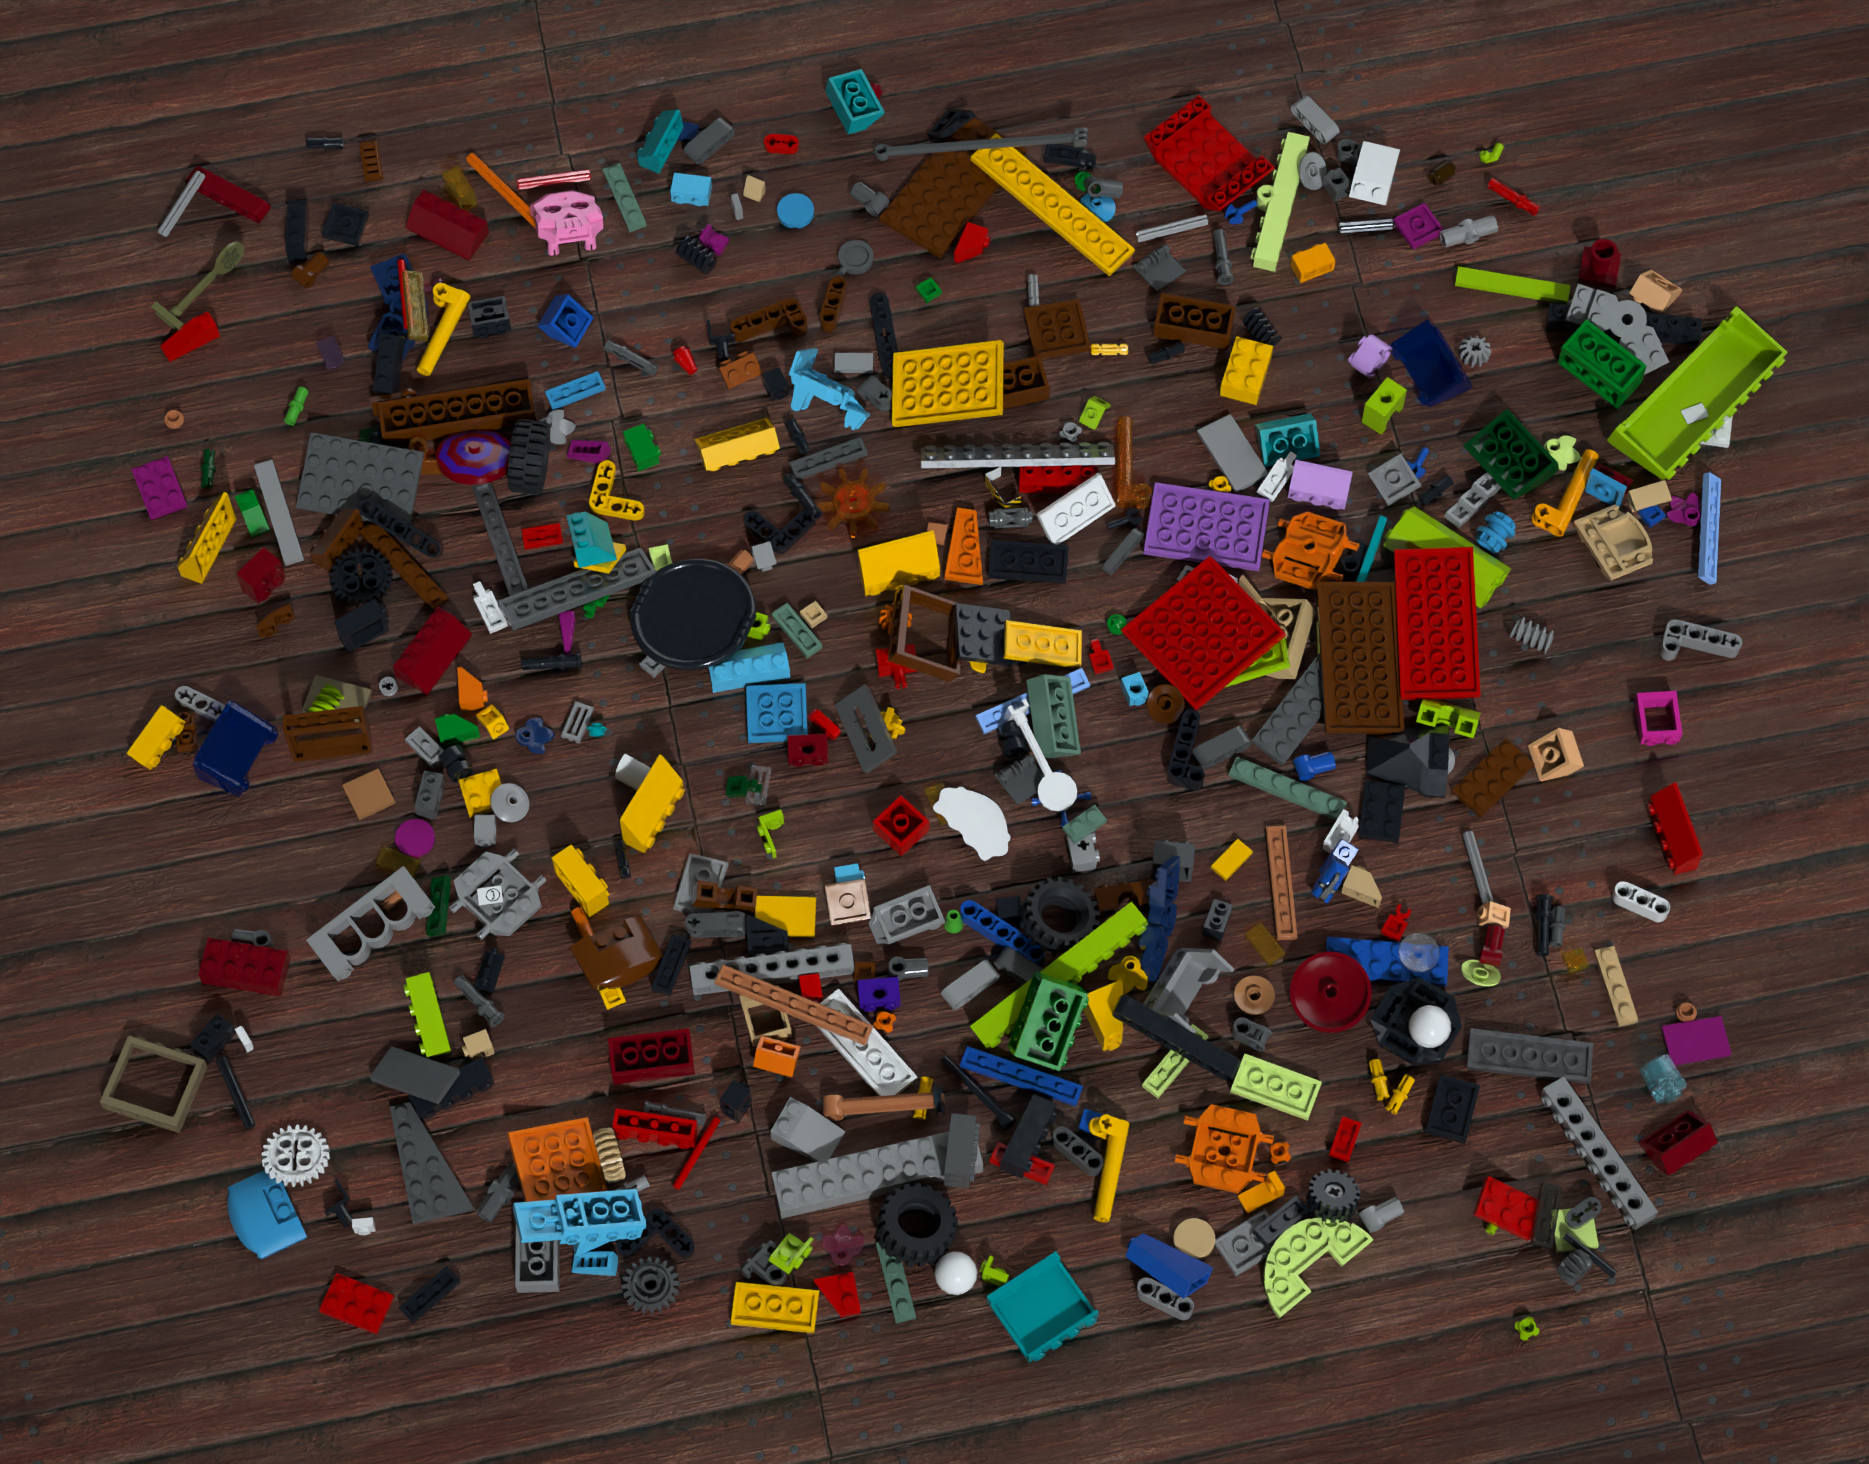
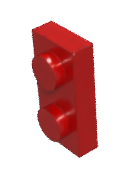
M560 523L521 529L525 550L563 544Z
M1342 1116L1329 1156L1349 1162L1362 1125L1361 1122Z

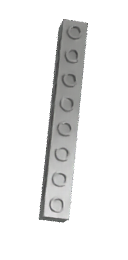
M838 943L832 947L817 946L810 950L800 948L788 953L779 951L773 955L757 954L751 958L736 957L734 960L729 961L719 959L714 961V963L707 964L705 962H698L690 966L694 995L730 991L714 984L717 976L713 979L707 978V975L710 973L718 975L722 964L772 985L798 982L799 976L819 973L820 978L855 973L851 944ZM835 957L838 960L831 963L828 961V958ZM809 960L817 961L815 965H809L807 962ZM791 962L797 964L794 968H789L787 965ZM775 965L777 969L770 971L767 967ZM749 968L757 969L755 973L747 972Z
M1563 1076L1543 1088L1541 1093L1543 1104L1551 1109L1554 1120L1563 1126L1566 1137L1569 1141L1574 1142L1579 1156L1585 1158L1590 1172L1593 1175L1596 1174L1599 1178L1601 1188L1605 1192L1608 1191L1615 1208L1620 1209L1623 1213V1219L1626 1224L1636 1230L1653 1220L1658 1213L1657 1209ZM1563 1100L1567 1106H1560L1557 1101ZM1575 1117L1579 1123H1572L1569 1118ZM1581 1134H1587L1590 1140L1582 1139ZM1599 1151L1602 1157H1596L1592 1152ZM1604 1168H1611L1614 1174H1607ZM1616 1185H1623L1626 1191H1619ZM1628 1202L1636 1203L1638 1208H1631Z

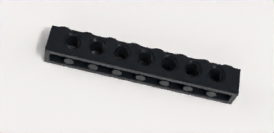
M1549 304L1546 331L1574 334L1581 325L1565 320L1570 305ZM1646 313V326L1654 328L1660 342L1698 346L1702 334V318ZM1624 314L1622 322L1625 325H1629L1632 318L1629 314ZM1610 329L1604 331L1611 338H1619Z

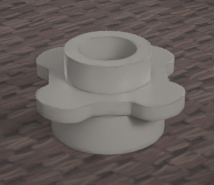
M1066 422L1063 431H1060L1059 435L1061 438H1066L1071 443L1077 441V436L1081 434L1082 429L1075 423Z

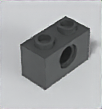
M424 771L414 806L417 816L437 819L446 785L444 774Z

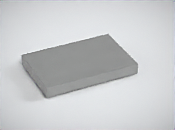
M689 853L673 909L689 914L714 913L715 909L692 907L693 887L700 880L718 883V887L722 888L728 862Z
M1265 1209L1215 1239L1214 1246L1235 1277L1266 1259L1276 1240L1265 1248L1252 1233L1255 1227L1270 1216Z

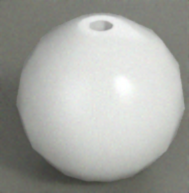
M1427 1005L1419 1008L1412 1014L1409 1021V1032L1412 1039L1418 1045L1434 1048L1440 1046L1448 1039L1451 1032V1022L1447 1013L1441 1008Z
M953 1251L939 1259L935 1266L934 1276L941 1290L948 1294L960 1295L970 1290L975 1284L977 1268L971 1257L962 1252Z

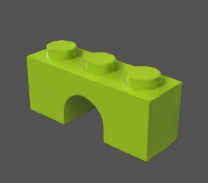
M1423 699L1416 722L1435 727L1437 724H1445L1455 729L1454 733L1474 738L1481 712L1436 699Z

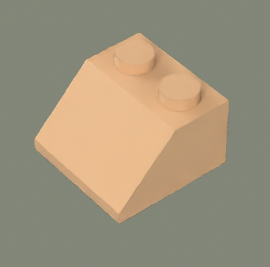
M1649 270L1640 274L1629 294L1633 296L1636 302L1649 306L1650 311L1661 314L1667 311L1683 289L1655 271Z
M1557 728L1528 745L1539 781L1567 776L1584 767L1573 732L1570 730Z

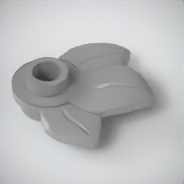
M564 410L551 411L547 418L540 420L550 425V442L558 445L565 444V436L571 434L576 428L574 423L563 419Z

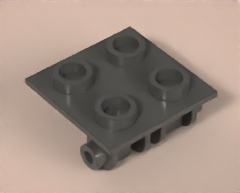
M1161 245L1133 265L1135 270L1156 292L1186 272L1169 253L1171 249L1168 245Z
M1031 754L1023 755L994 775L1017 805L1037 793L1038 785L1042 778H1044L1042 772L1034 764L1035 759Z

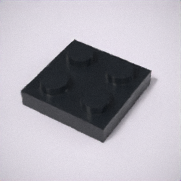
M333 203L322 232V238L359 246L370 215L369 211Z

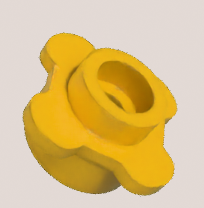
M1225 476L1216 477L1209 482V487L1213 491L1224 493L1231 491V486L1228 485Z

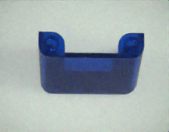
M1429 319L1390 344L1393 349L1391 354L1396 361L1400 360L1405 365L1418 387L1420 394L1418 399L1423 407L1427 406L1430 408L1473 388L1470 379L1445 337Z
M232 700L228 701L194 759L193 768L197 778L240 797L249 787L250 782L248 781L247 774L263 746L276 741L278 737L277 727Z

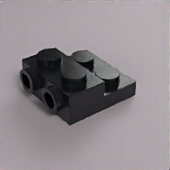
M505 296L467 302L474 337L485 338L489 334L498 333L503 335L507 331H511Z

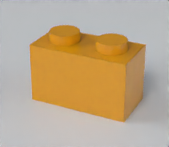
M1323 243L1321 245L1316 244L1308 250L1296 252L1291 257L1290 266L1299 282L1302 283L1333 271L1336 260L1327 244Z

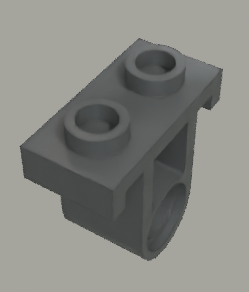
M771 1240L767 1244L763 1243L757 1249V1254L752 1259L748 1258L742 1265V1276L749 1281L753 1271L768 1285L783 1287L787 1281L786 1272L768 1261L771 1256L770 1253L776 1250L777 1245ZM774 1272H779L782 1275L779 1279L771 1278V1274Z

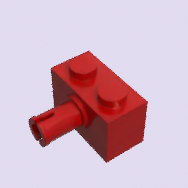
M915 644L905 645L904 652L916 656ZM889 648L876 649L879 677L893 675L895 688L900 689V681L902 689L906 688L905 673L918 671L888 661Z

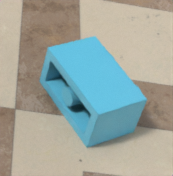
M674 173L670 191L671 201L678 204L687 203L696 206H708L712 190L711 177Z

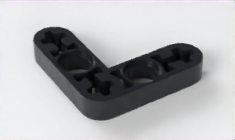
M804 509L779 531L756 511H748L744 515L745 527L763 543L770 541L773 551L777 554L786 553L816 524V520L811 519V521L806 520L804 522V517L808 518L810 516ZM756 518L757 524H755L754 522L749 523V519L753 520ZM791 528H797L799 533L797 535H790L788 531ZM763 529H770L772 533L769 536H763L761 531ZM784 541V546L780 545L777 547V542L782 543Z
M653 1209L645 1216V1229L648 1231L646 1237L636 1238L633 1242L629 1239H619L617 1242L618 1253L626 1258L634 1255L656 1234L682 1258H689L695 1252L692 1239L661 1209ZM661 1215V1221L665 1226L662 1228L658 1221L653 1223V1216L659 1217ZM668 1229H675L677 1231L676 1237H666L665 1233ZM680 1238L685 1246L689 1244L688 1252L686 1250L681 1251L682 1246L678 1242ZM630 1242H632L630 1244L631 1250L628 1251L627 1249H625L623 1251L622 1244L625 1243L626 1245H628Z

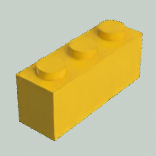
M161 705L126 754L144 767L152 770L153 767L159 764L162 754L171 747L175 736L182 732L186 722Z

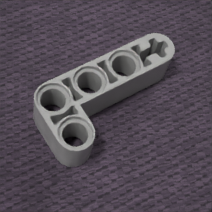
M1673 619L1666 626L1660 655L1667 661L1674 660L1680 646L1727 658H1734L1740 651L1742 639L1739 635ZM1670 630H1676L1678 633H1672ZM1690 634L1695 635L1697 638H1692ZM1709 639H1713L1717 643H1712L1709 641ZM1666 647H1672L1674 650H1668Z

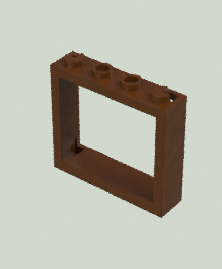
M905 584L895 592L888 661L949 682L959 676L962 665L961 660L956 658L953 606L957 602ZM909 603L951 617L946 666L904 652Z
M363 706L282 715L284 736L294 762L373 753L372 735ZM361 728L363 734L297 741L296 735ZM296 753L298 755L303 754V757L297 758Z

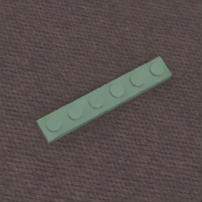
M1236 757L1229 772V777L1333 820L1338 819L1347 804L1344 800L1239 757Z

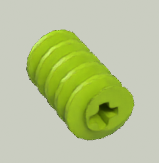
M325 683L324 688H321L320 694L316 696V700L313 701L312 707L308 709V712L335 709L333 706L339 707L341 705L337 699L344 700V696L334 686Z

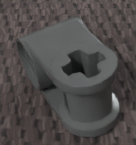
M870 376L857 388L860 396L869 401L878 410L888 411L892 408L891 390L884 386L876 377Z
M1238 1018L1234 1022L1231 1031L1235 1040L1260 1052L1265 1051L1268 1037H1271L1273 1034L1269 1028L1256 1024L1247 1018ZM1237 1027H1244L1246 1032H1239Z

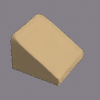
M748 175L743 195L760 202L766 192L765 182Z

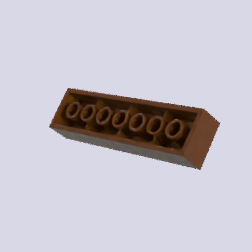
M530 379L377 403L382 438L386 446L445 438L453 433L462 431L496 430L514 427L519 419L537 421Z

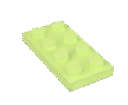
M1244 1054L1230 1092L1308 1121L1322 1082Z

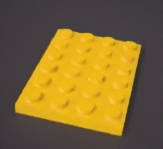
M996 340L893 353L892 425L894 427L1003 415L1004 342Z

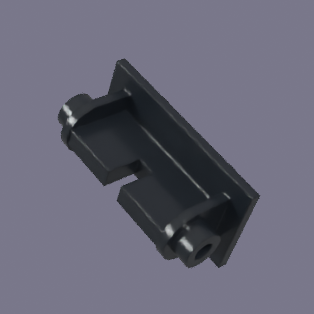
M491 948L490 951H485L475 988L494 992L505 959V955L498 953L499 950Z

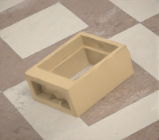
M739 996L752 1047L758 1046L761 1036L779 1041H786L789 1037H792L788 1016L781 1011L779 1012L784 1029L755 1036L748 1008L763 1004L745 996Z

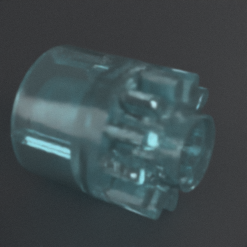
M1669 1054L1653 1059L1638 1072L1656 1103L1666 1101L1668 1104L1674 1102L1683 1095L1681 1091L1686 1089L1687 1086Z

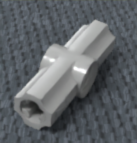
M1492 215L1475 221L1466 219L1456 227L1440 231L1439 236L1442 246L1446 248L1462 242L1465 244L1474 243L1482 236L1497 232V221Z

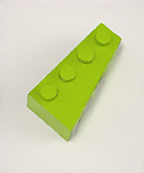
M430 972L406 978L407 984L403 986L406 997H411L412 1003L408 1004L411 1016L416 1015L417 1023L414 1024L417 1036L421 1035L423 1043H419L422 1055L426 1054L427 1058L430 1059L452 1053Z

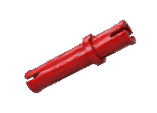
M1495 178L1489 181L1488 189L1509 200L1518 209L1521 208L1533 216L1540 210L1541 206L1530 201L1526 195L1517 193Z

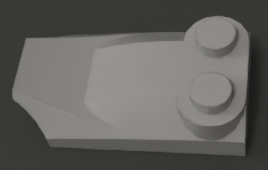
M929 885L874 907L873 916L868 924L877 944H891L928 929H938L945 923V920Z

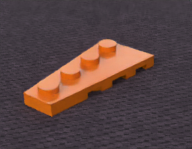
M957 508L945 580L983 585L976 510Z

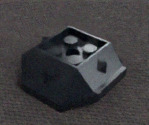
M1420 977L1390 986L1370 1019L1378 1046L1413 1066L1442 1062L1462 1028L1455 997ZM1427 1005L1441 1008L1447 1013L1451 1022V1032L1448 1039L1440 1046L1434 1048L1418 1045L1412 1039L1409 1032V1021L1412 1014L1419 1008Z

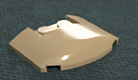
M1616 504L1574 521L1582 543L1586 544L1600 566L1601 572L1610 581L1651 565L1653 562L1652 545L1647 532L1631 513H1624L1618 510L1619 506Z

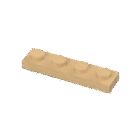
M1611 946L1595 950L1594 956L1617 1026L1621 1027L1637 1023L1638 1017L1615 947Z

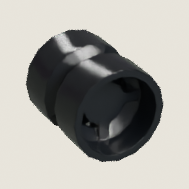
M1016 722L1004 723L999 727L1002 753L1005 757H1019L1028 752L1027 741Z
M459 745L447 748L438 757L439 762L447 770L446 773L453 783H458L459 779L469 777L474 772L469 759H465L466 755Z

